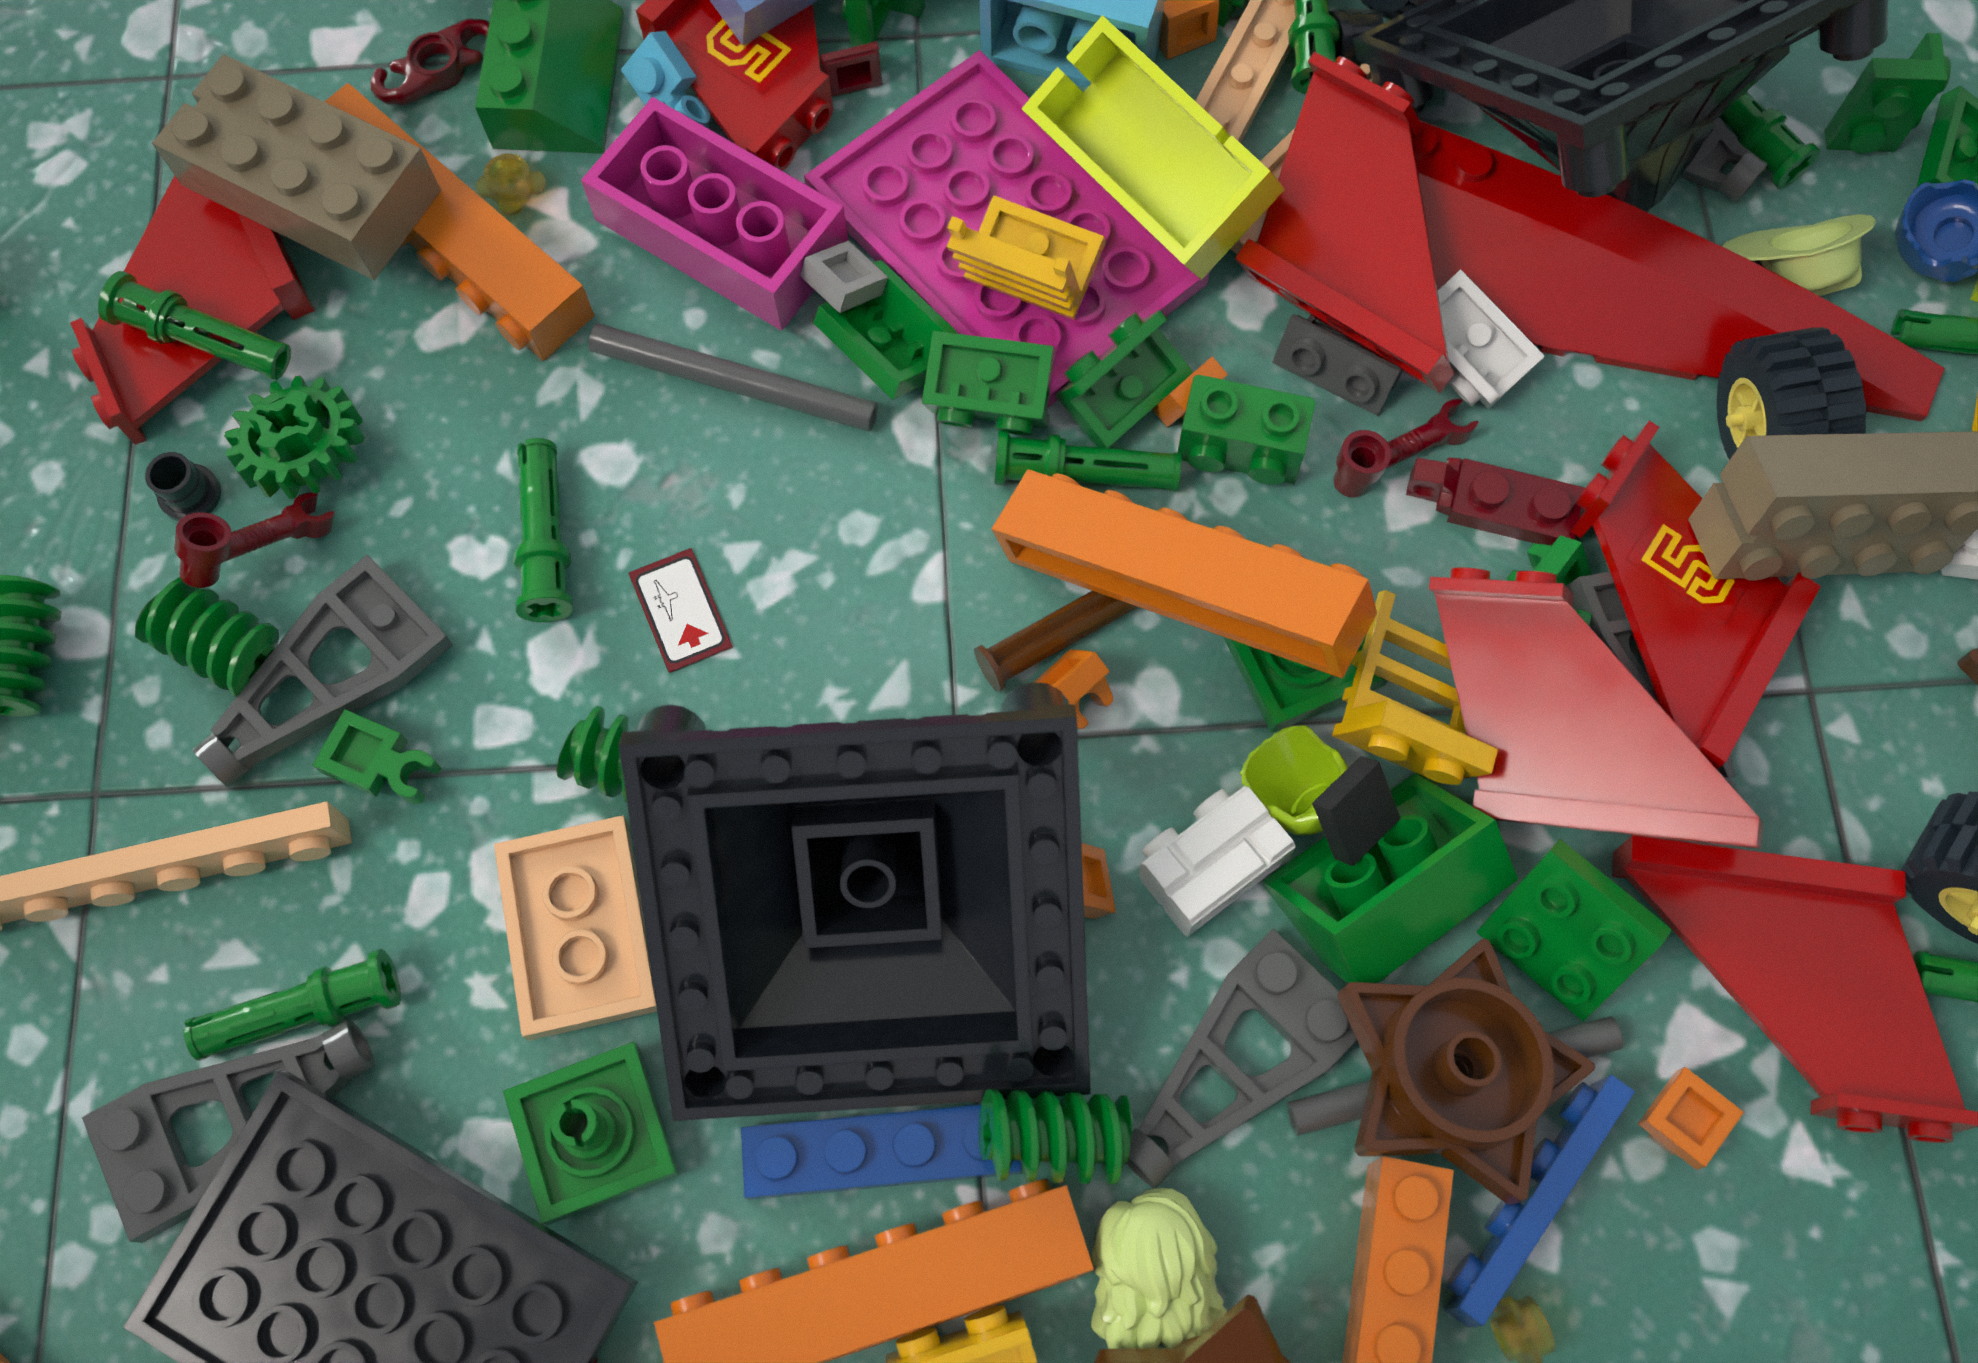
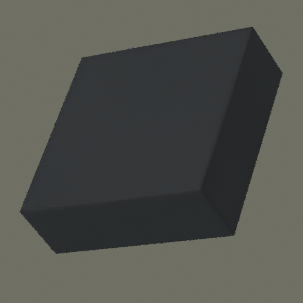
M1362 756L1312 803L1334 859L1354 866L1401 819L1380 762Z

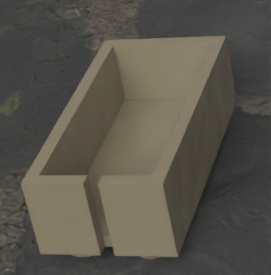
M225 54L219 58L191 93L197 104L192 107L183 103L152 142L182 186L374 281L441 191L421 148Z
M1978 432L1746 436L1720 473L1723 483H1713L1688 519L1715 579L1746 578L1747 580L1756 581L1767 577L1795 576L1798 572L1803 577L1811 579L1824 575L1860 574L1862 576L1898 572L1930 574L1946 567L1953 560L1957 550L1978 529Z

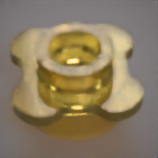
M501 154L492 158L486 164L483 176L476 183L479 195L483 198L494 200L499 204L501 213L507 216L519 214L523 210V205L528 202L530 197L542 193L546 187L543 174L531 172L527 162L515 154ZM516 183V185L507 188L508 185Z
M1508 1296L1499 1301L1495 1308L1497 1317L1491 1319V1327L1505 1357L1509 1361L1517 1359L1519 1363H1542L1541 1357L1555 1351V1342L1548 1322L1537 1303L1530 1296H1525L1516 1301L1511 1296Z

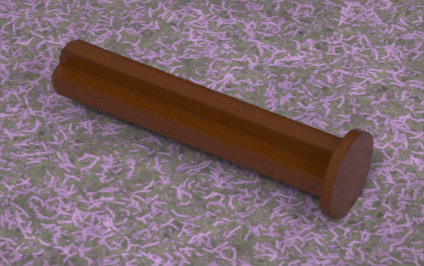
M1090 591L987 649L983 645L974 648V654L989 684L994 690L1001 692L1006 688L1005 681L1134 610L1137 606L1095 591Z

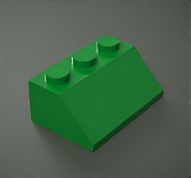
M493 0L475 109L492 149L604 154L624 20V12L621 6L610 0Z
M1414 773L1390 790L1401 819L1354 866L1334 859L1327 839L1323 837L1265 878L1263 883L1271 897L1327 968L1346 983H1378L1518 880L1495 819Z

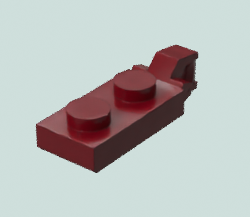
M1449 457L1446 462L1417 458L1410 473L1406 495L1436 502L1435 510L1448 515L1447 522L1526 542L1552 546L1560 535L1575 540L1576 535L1571 530L1578 521L1581 507L1575 503L1585 487L1466 458L1462 460L1461 458Z

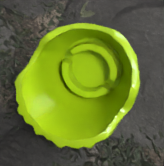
M1291 726L1290 728L1285 727L1271 738L1265 739L1261 745L1250 752L1242 766L1240 776L1242 777L1243 787L1246 786L1252 790L1267 808L1269 815L1275 818L1287 833L1305 836L1323 831L1312 803L1348 769V766L1338 750L1332 749L1323 743L1308 726Z

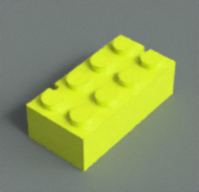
M1102 15L1066 56L1074 67L1091 83L1083 92L1057 67L1021 109L1184 266L1202 280L1285 189L1266 166L1232 135L1230 136L1223 126Z

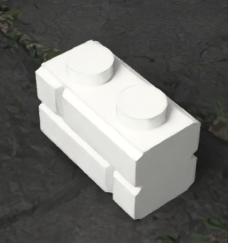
M1242 787L1232 796H1229L1224 789L1217 791L1194 811L1193 814L1198 819L1197 822L1179 835L1173 827L1163 831L1142 850L1147 859L1141 863L1138 875L1141 882L1155 900L1164 907L1167 915L1183 935L1187 937L1286 863L1296 848L1292 838L1277 820L1269 815L1267 808L1249 787Z

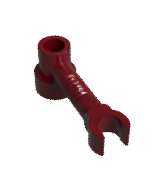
M1451 399L1444 403L1439 413L1430 418L1427 423L1388 442L1376 432L1370 430L1355 431L1346 437L1337 454V470L1333 476L1334 486L1344 496L1359 497L1367 491L1370 484L1377 482L1386 469L1435 445H1460L1465 443L1470 438L1479 421L1470 422L1466 426L1454 425L1449 418L1456 414L1463 399Z
M307 492L296 497L293 504L285 507L281 514L231 532L228 523L217 515L205 512L188 514L181 518L176 525L174 549L180 559L179 576L189 586L195 588L210 587L219 580L221 563L289 537L294 539L303 537L320 538L327 535L332 529L335 512H327L320 516L309 515L316 510L318 493Z

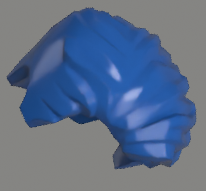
M1966 179L1946 183L1926 182L1913 190L1895 229V239L1899 255L1910 269L1918 274L1939 279L1942 282H1958L1963 278L1972 277L1978 272L1977 183Z

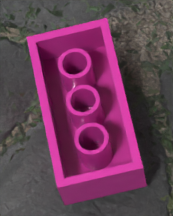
M654 97L646 103L581 179L592 213L597 222L781 331L814 291L800 276L805 257L849 241L844 206Z

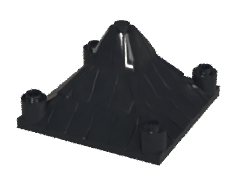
M1429 0L1353 38L1357 61L1369 65L1372 82L1381 87L1385 82H1391L1404 89L1415 101L1412 106L1415 113L1420 112L1424 108V104L1433 97V84L1458 94L1538 141L1539 148L1560 169L1562 185L1568 190L1576 191L1578 195L1583 197L1609 195L1649 212L1651 208L1665 198L1692 162L1713 129V121L1790 53L1791 44L1818 30V45L1820 49L1828 54H1832L1836 60L1855 61L1868 57L1874 52V48L1883 44L1888 37V0Z
M1038 682L1020 685L1008 693L1001 704L1000 712L986 713L984 715L959 714L926 716L920 719L861 720L855 723L796 724L790 727L763 726L731 728L724 731L707 730L704 722L695 712L683 706L667 704L655 707L643 715L636 731L622 733L619 751L673 1121L981 1102L987 1089H997L1004 1100L1014 1090H1025L1030 1098H1035L1039 1092L1051 1091L1057 1097L1065 1096L1066 1093L1072 1092L1080 1093L1081 1095H1091L1077 714L1075 704L1069 705L1068 699L1059 689L1049 684Z

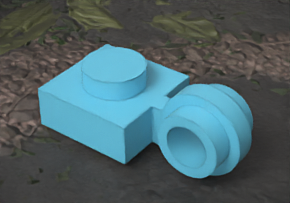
M666 31L650 32L621 69L622 73L644 105L654 97L709 129L710 114L708 109L700 100L685 93L697 78Z

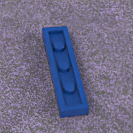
M1611 1074L1591 1084V1086L1581 1082L1573 1090L1559 1112V1116L1567 1121L1554 1142L1544 1138L1533 1150L1527 1199L1511 1206L1501 1200L1485 1224L1484 1229L1491 1233L1492 1236L1480 1255L1476 1257L1469 1252L1450 1276L1446 1288L1454 1294L1444 1308L1447 1313L1467 1328L1485 1325L1634 1095L1635 1091Z
M981 1105L741 1127L744 1198L754 1200L996 1177L992 1160H982L980 1156L978 1122ZM1013 1161L1009 1175L1021 1174L1020 1161Z

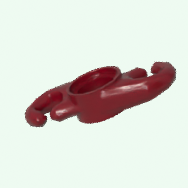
M467 18L438 32L425 33L417 37L410 44L407 56L395 59L389 65L393 73L405 75V81L397 88L387 89L385 87L387 71L383 68H377L370 79L372 93L377 99L387 105L405 106L433 92L451 89L461 81L467 66L476 65L483 59L480 51L466 48V43L475 36L483 35L487 38L490 22L485 19ZM442 53L450 56L449 62L441 69L426 70L422 68L423 62L431 55Z

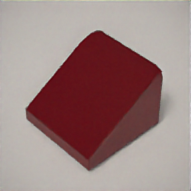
M877 41L821 54L820 69L829 76L832 97L883 84Z

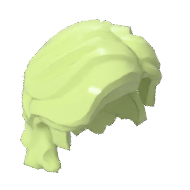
M1172 1188L1146 1190L1134 1197L1130 1202L1117 1201L1107 1209L1099 1222L1096 1231V1241L1092 1251V1264L1095 1266V1274L1100 1279L1095 1290L1096 1305L1091 1318V1328L1100 1338L1105 1339L1109 1349L1160 1348V1344H1162L1163 1348H1174L1183 1341L1202 1335L1227 1313L1226 1308L1223 1306V1299L1217 1292L1214 1279L1217 1273V1262L1214 1256L1217 1253L1216 1242L1204 1227L1190 1200L1184 1194Z

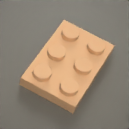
M624 815L495 843L494 849L522 1037L530 1041L657 1012L629 823Z

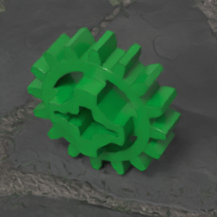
M295 376L290 388L283 389L277 381L270 383L271 394L267 397L262 398L254 393L248 397L253 405L249 412L235 411L232 416L240 428L225 431L224 437L232 446L225 451L226 456L249 488L258 486L262 493L269 498L281 488L288 499H295L300 486L305 485L314 494L318 493L321 488L320 479L325 476L336 481L340 480L342 475L337 466L341 462L355 463L358 457L351 448V445L363 443L365 440L363 433L358 427L363 423V420L352 401L349 400L343 388L338 385L331 389L322 377H318L310 387L307 386L302 376ZM329 417H330V426H329V424L327 423V420H328Z

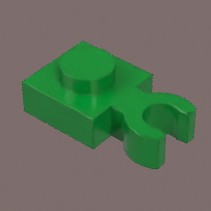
M345 709L312 765L320 773L375 797L378 796L385 781H388L394 792L403 800L412 804H422L425 796L416 788L408 786L410 774L417 769H426L434 774H438L441 770L440 765L424 751L408 750L402 753L408 741L401 733Z

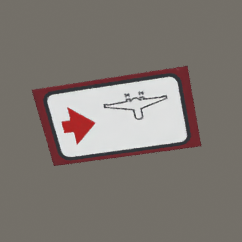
M692 548L628 572L668 673L733 647Z

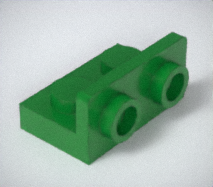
M933 331L922 404L930 412L938 414L937 422L944 425L972 428L973 420L980 419L997 422V431L1006 430L1009 434L1031 436L1033 427L1048 428L1050 415L1047 412L1056 350L1054 346Z

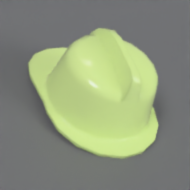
M1858 214L1842 216L1813 225L1756 231L1737 236L1725 242L1722 247L1750 261L1760 260L1764 268L1818 296L1854 287L1861 282V237L1873 229L1876 220L1871 215Z

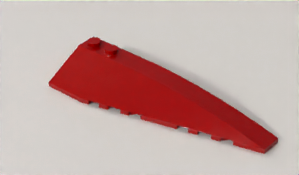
M1419 120L1423 129L1417 138H1412L1437 290L1461 269L1534 345L1540 346L1541 353L1564 356L1566 351L1593 355L1596 363L1695 380L1698 375L1719 378L1726 353H1730L1731 346L1738 341L1813 327H1824L1829 329L1831 334H1837L1843 340L1845 349L1850 350L1855 360V365L1858 373H1860L1863 385L1866 412L1920 422L1927 417L1945 368L1892 336L1794 282L1673 223L1609 195L1598 197L1580 196L1576 191L1568 190L1564 187L1561 176Z

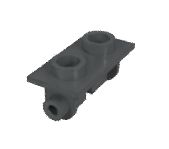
M1293 314L1272 363L1378 416L1391 389H1394L1403 373L1401 368L1378 357L1359 344L1354 345L1346 341L1347 337L1317 322V317L1310 315L1305 319Z

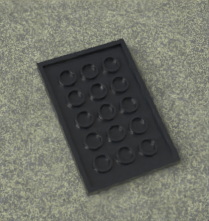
M277 1072L123 1328L178 1363H594L638 1281L292 1073Z

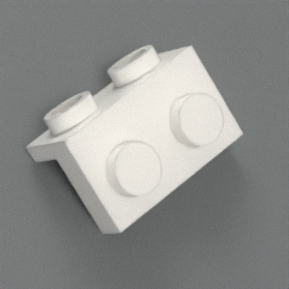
M1460 269L1438 290L1449 363L1455 373L1448 383L1471 407L1480 400L1489 409L1545 356Z

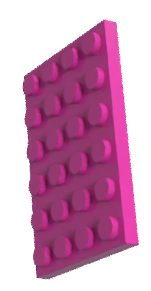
M978 50L805 174L804 181L805 185L844 206L847 232L875 261L882 260L947 321L958 334L1054 346L1056 354L1047 406L1049 408L1058 401L1055 394L1070 382L1064 372L1089 351L1093 350L1099 357L1114 343L1108 337V334L1116 326L1135 312H1137L1141 319H1144L1154 312L1161 310L1166 317L1208 284L1209 273L1201 280L1184 266L1021 109L1030 98L985 54ZM994 195L1104 236L1106 244L1075 319H1069L966 280L964 278L965 272L958 268L960 262L955 261L952 257L954 252L949 251L946 247L951 236L947 229L951 217L964 220L967 228L979 232Z

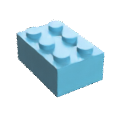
M980 0L981 52L996 65L1046 78L1058 67L1077 86L1087 88L1091 83L1074 67L1066 56L1103 15L1151 61L1155 62L1160 44L1164 0Z

